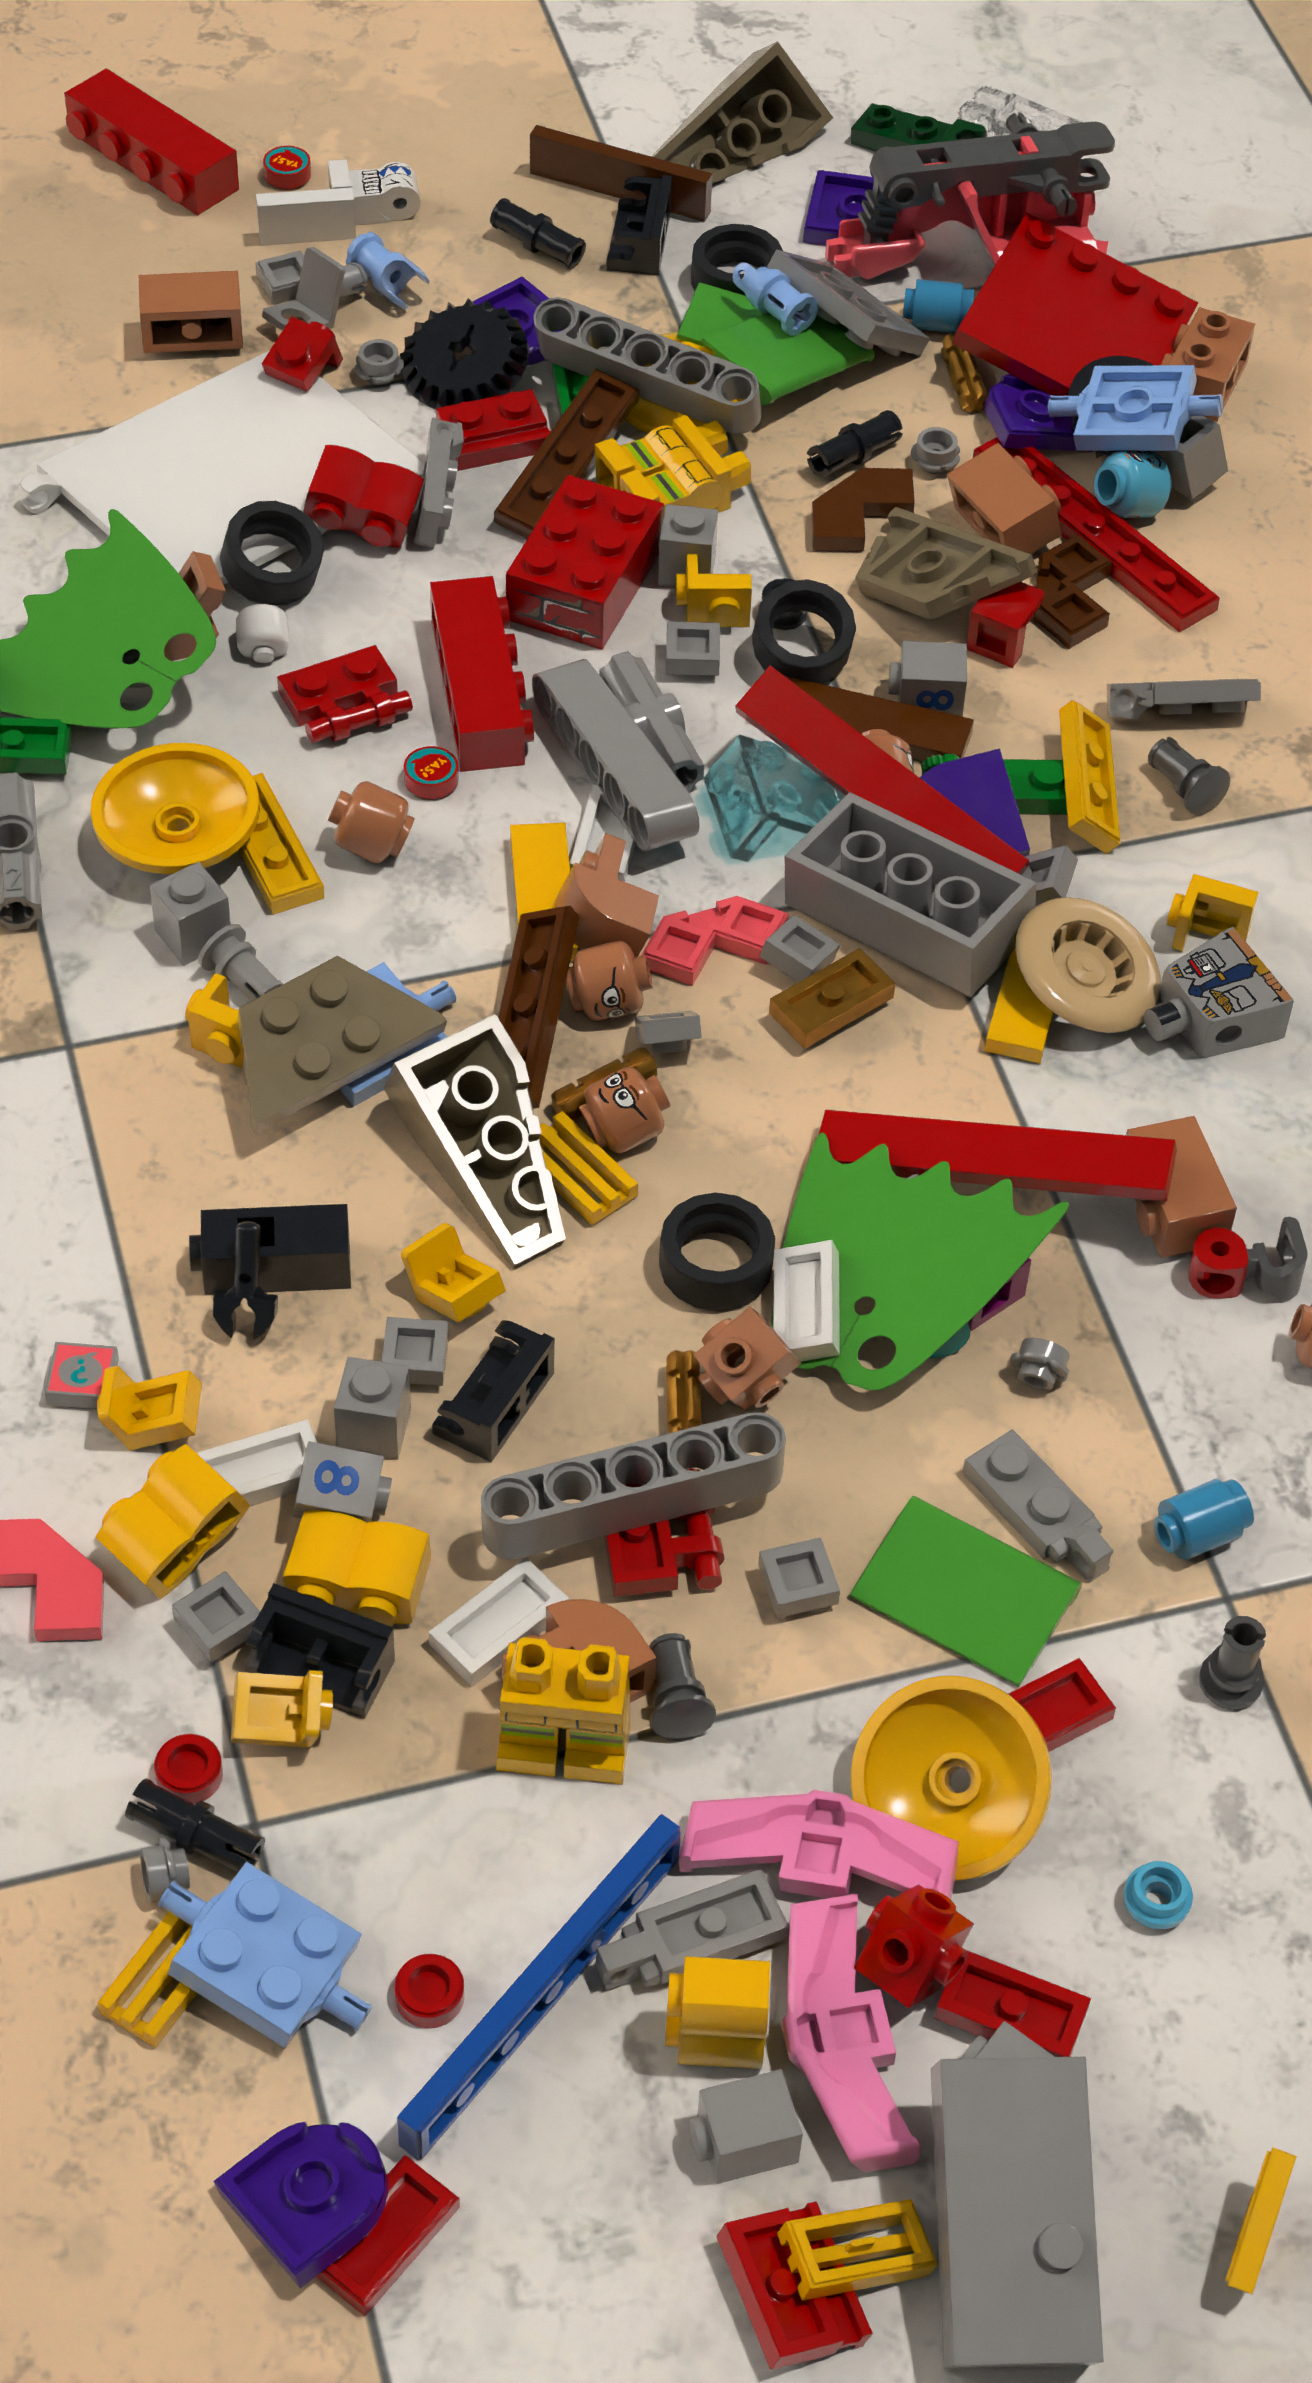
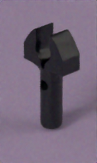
M250 1221L239 1223L236 1226L234 1285L228 1291H217L213 1297V1317L228 1337L232 1338L236 1331L235 1309L240 1306L243 1298L247 1299L248 1307L254 1311L256 1317L253 1331V1339L255 1340L274 1321L278 1312V1295L266 1294L259 1286L261 1228L257 1223Z

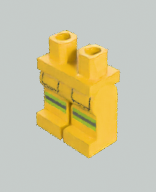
M687 415L673 419V426H659L650 431L644 438L621 446L614 438L595 444L596 483L664 503V514L666 504L717 509L718 513L730 509L731 491L751 483V463L742 451L721 458L720 455L728 453V438L723 427L717 420L696 427Z
M522 1637L518 1643H509L500 1697V1734L496 1771L555 1777L562 1728L566 1729V1752L563 1778L623 1785L630 1733V1686L628 1676L630 1656L617 1654L615 1648L611 1646L590 1644L583 1650L554 1648L548 1644L546 1639Z

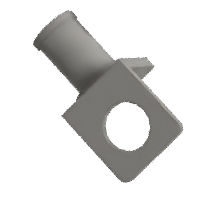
M307 248L305 250L296 300L264 308L262 318L280 330H283L289 321L283 317L284 315L298 316L305 319L306 323L310 324V322L316 321L329 329L333 328L339 298L362 294L367 287L359 284L368 283L367 274L364 268L356 262L343 266L317 248Z

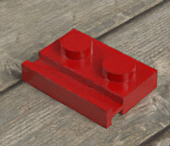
M532 389L436 408L437 420L456 424L457 422L462 423L464 442L460 456L455 458V461H458L457 471L533 456L551 432L547 427V419Z
M817 2201L807 2203L803 2209L795 2211L785 2208L726 2222L716 2236L770 2370L833 2355L838 2349L852 2346L853 2349L863 2347L873 2334L855 2291L803 2301L797 2289V2286L802 2281L800 2273L792 2274L787 2259L792 2254L789 2246H781L777 2233L786 2221L822 2215ZM832 2238L809 2242L812 2250L835 2246ZM844 2264L819 2269L820 2271L844 2267Z

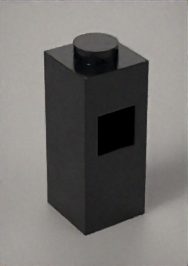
M347 1204L201 1210V1234L189 1235L191 1271H202L205 1295H215L217 1291H228L234 1285L236 1226L246 1221L255 1222L261 1228L259 1286L264 1292L351 1289Z

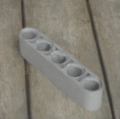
M549 298L541 302L536 308L533 317L541 354L549 362L586 377H590L595 368L639 389L640 398L704 423L717 420L723 429L730 433H747L760 423L762 410L758 379L747 368L565 298ZM646 364H653L652 366L642 367ZM693 381H697V382H698V383H696V384H687V383L693 382ZM734 399H745L740 402H731Z
M581 659L533 675L532 692L541 715L590 782L599 787L603 793L604 801L642 851L647 852L698 834L700 827L699 816L689 792L587 659Z
M760 1412L747 1413L501 1476L492 1480L484 1488L481 1495L483 1543L487 1550L497 1557L517 1559L764 1495L777 1487L783 1475L786 1443L785 1430L778 1420L768 1414ZM757 1452L764 1455L754 1456L747 1453ZM688 1468H699V1469H703V1471H696V1472H694V1471H690V1470H686V1469H688ZM636 1483L643 1486L632 1488L625 1485ZM569 1499L580 1500L581 1502L570 1504L563 1501ZM506 1515L519 1516V1518L511 1520L503 1519L501 1517Z

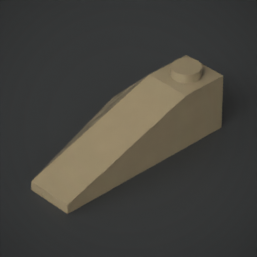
M777 41L752 53L712 91L651 157L713 173V184L803 147L833 119V116Z
M494 1014L395 1062L383 1089L413 1139L510 1266L514 1268L563 1243L566 1238L551 1172L546 1169L539 1138L542 1133L538 1116L534 1115L528 1090L530 1081L526 1063L499 1018Z

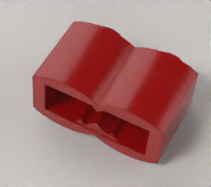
M325 445L307 492L303 512L311 517L316 524L325 529L353 531L374 546L401 548L417 506L424 479L402 466L386 462H374L356 450L338 445Z

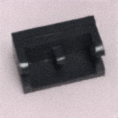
M662 175V179L639 176L630 177L624 181L623 188L629 191H641L646 195V198L642 200L633 198L619 199L610 250L607 255L606 270L659 276L671 215L672 176Z
M502 1320L495 1329V1332L502 1337H494L489 1344V1350L452 1401H443L437 1412L442 1416L438 1415L432 1424V1434L491 1463L554 1374L555 1338L545 1333L540 1335L507 1320Z
M273 1583L268 1592V1598L257 1616L246 1641L247 1645L253 1647L245 1663V1671L247 1673L304 1677L309 1670L323 1671L322 1690H332L333 1707L363 1719L366 1718L395 1662L393 1627Z

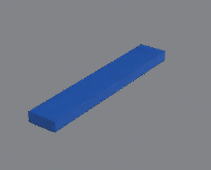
M663 1814L658 1816L397 2116L398 2142L402 2149L419 2160L420 2157L424 2158L596 1958L597 1947L609 1943L677 1864L680 1849V1826Z

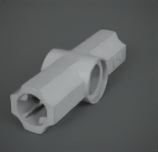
M629 651L613 655L610 661L599 669V675L686 790L691 792L693 786L704 779V764L686 735L684 717L678 700L672 693L662 694L641 657H634Z
M17 772L0 774V923L7 926L9 930L29 929L35 920L42 918L40 884L42 866L37 837L35 790L33 781L20 777Z

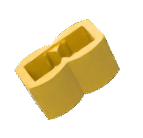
M187 1444L182 1445L175 1451L164 1453L152 1464L148 1471V1479L142 1489L130 1498L120 1499L108 1509L103 1517L102 1527L95 1537L159 1599L169 1594L186 1579L200 1562L204 1553L225 1538L250 1507V1504Z
M306 1510L303 1512L283 1575L284 1585L288 1589L388 1626L393 1624H410L413 1622L431 1561L429 1534L398 1523L365 1522L343 1513L326 1510Z
M685 1956L684 1972L669 1973L665 2046L679 2047L678 2064L762 2069L769 2011L770 1961Z

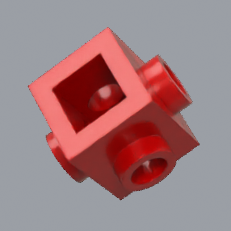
M919 1884L894 1898L887 1895L877 1904L868 1918L866 1930L871 1935L854 1969L903 2005L911 2008L939 1991L942 1985H948L958 1975L969 1953L962 1946L974 1923L957 1912L955 1904L946 1895L934 1889L924 1888Z

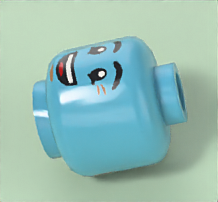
M1120 451L1112 453L1104 460L1094 480V492L1097 500L1121 518H1147L1157 515L1163 510L1172 489V479L1167 464L1160 455L1151 451Z

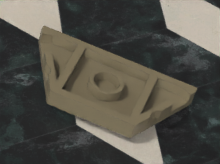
M895 507L888 515L891 528L887 536L876 537L870 548V557L862 563L855 578L861 594L933 620L1032 577L1037 573V569L1031 554Z
M338 955L239 1007L237 1019L240 1043L243 1045L244 1052L243 1067L245 1084L248 1085L252 1130L255 1134L260 1133L445 1031L446 1018L440 1012Z

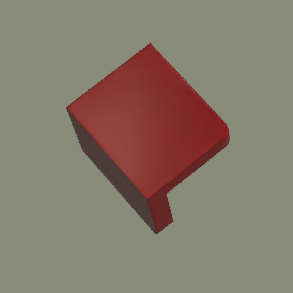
M1020 581L979 599L970 612L966 642L967 650L1013 668L1022 656L1026 625L1043 603L1044 591Z

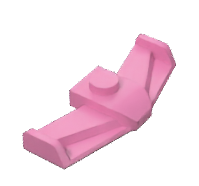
M812 1790L808 1794L693 1801L678 1863L680 1872H692L693 1868L782 1862L778 1877L780 1891L821 1898L848 1895L852 1873L900 1892H905L919 1884L924 1888L939 1891L951 1899L957 1871L959 1842L852 1801L848 1795Z
M858 1894L791 1904L787 2011L781 2023L788 2058L805 2073L853 2165L863 2172H872L914 2164L918 2162L920 2157V2145L917 2138L912 2137L876 2069L878 2067L894 2065L896 2050L881 1989L855 1993L856 1969H854V1966L856 1964Z

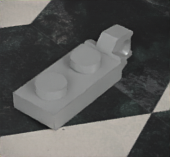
M432 417L422 471L424 481L419 496L414 543L417 546L434 549L439 528L449 529L454 499L446 498L445 491L453 492L458 461L453 459L461 454L464 442L462 423L457 422L456 424Z
M1258 679L1107 684L1108 716L1138 719L1148 707H1152L1154 704H1159V714L1166 715L1191 714L1192 703L1212 702V713L1244 712V701H1261V682H1258Z
M1013 1429L964 1460V1476L1043 1560L1050 1556L1058 1562L1065 1557L1089 1583L1109 1570L1113 1549L1100 1535L1102 1525L1096 1519L1095 1514Z
M758 1869L636 1913V1921L621 1929L623 1939L597 1947L595 1968L605 1990L635 1982L640 1977L645 1987L657 1985L660 1981L661 1984L669 1982V1973L684 1972L685 1956L733 1959L788 1939L790 1927L763 1871Z

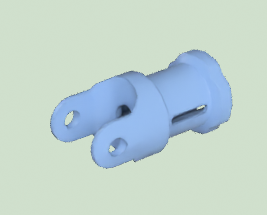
M373 232L359 235L353 240L347 250L346 265L353 262L360 264L364 268L367 277L372 280L374 289L404 309H407L408 306L397 295L410 279L417 275L427 284L430 282L426 274L417 265L399 252L391 253L384 247L382 239Z
M740 263L734 268L733 282L745 292L746 298L751 305L761 313H770L781 322L782 330L790 336L799 335L812 324L818 312L817 299L809 293L801 294L790 285L789 277L782 271L767 267L755 269L748 263ZM744 271V277L740 279V273Z

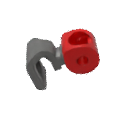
M1284 1217L1282 1220L1276 1246L1280 1254L1282 1267H1275L1271 1263L1263 1242L1255 1243L1252 1249H1247L1244 1240L1234 1231L1226 1228H1211L1203 1231L1194 1242L1188 1271V1279L1192 1288L1208 1298H1234L1241 1294L1244 1282L1248 1278H1254L1257 1287L1263 1292L1282 1300L1292 1299L1299 1292L1308 1257L1298 1220L1293 1217Z

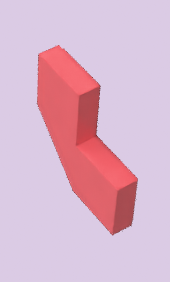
M734 896L716 901V907L690 915L685 910L663 916L641 956H646L650 972L691 986L694 985L714 947L767 965L768 962L759 957L767 938L789 919V913Z
M41 1519L0 1520V1587L37 1585L34 1626L36 1641L102 1639L105 1584L103 1571Z

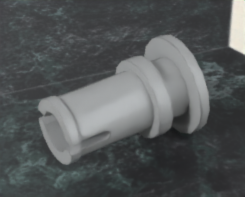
M231 924L217 931L203 946L198 956L200 966L206 971L215 970V973L227 977V981H232L250 1001L283 985L255 957V948L245 941V930L239 924Z

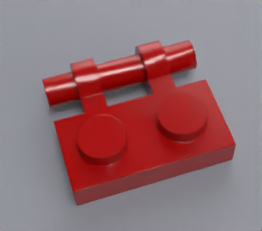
M376 645L277 676L280 696L298 726L305 725L306 734L311 743L327 738L336 742L350 737V731L373 723L377 727L393 723L395 716L413 710L409 693L406 690L398 692L397 678Z
M696 1468L686 1469V1470H690V1471H694V1472H696V1471H701V1470L696 1469ZM633 1483L627 1484L625 1486L634 1488L641 1487L643 1485ZM715 1507L675 1517L686 1522L688 1536L672 1538L669 1520L604 1536L614 1597L678 1590L679 1576L677 1567L685 1566L695 1570L697 1586L700 1589H713L721 1585L720 1565L725 1558L721 1539L714 1535L711 1516L716 1511Z

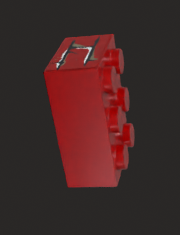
M567 475L506 572V597L510 621L603 650L659 556L664 503Z

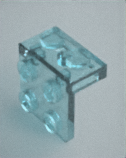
M740 734L720 759L711 766L703 779L729 856L744 862L750 861L778 826L807 834L840 802L835 787L785 749L773 742L759 741Z

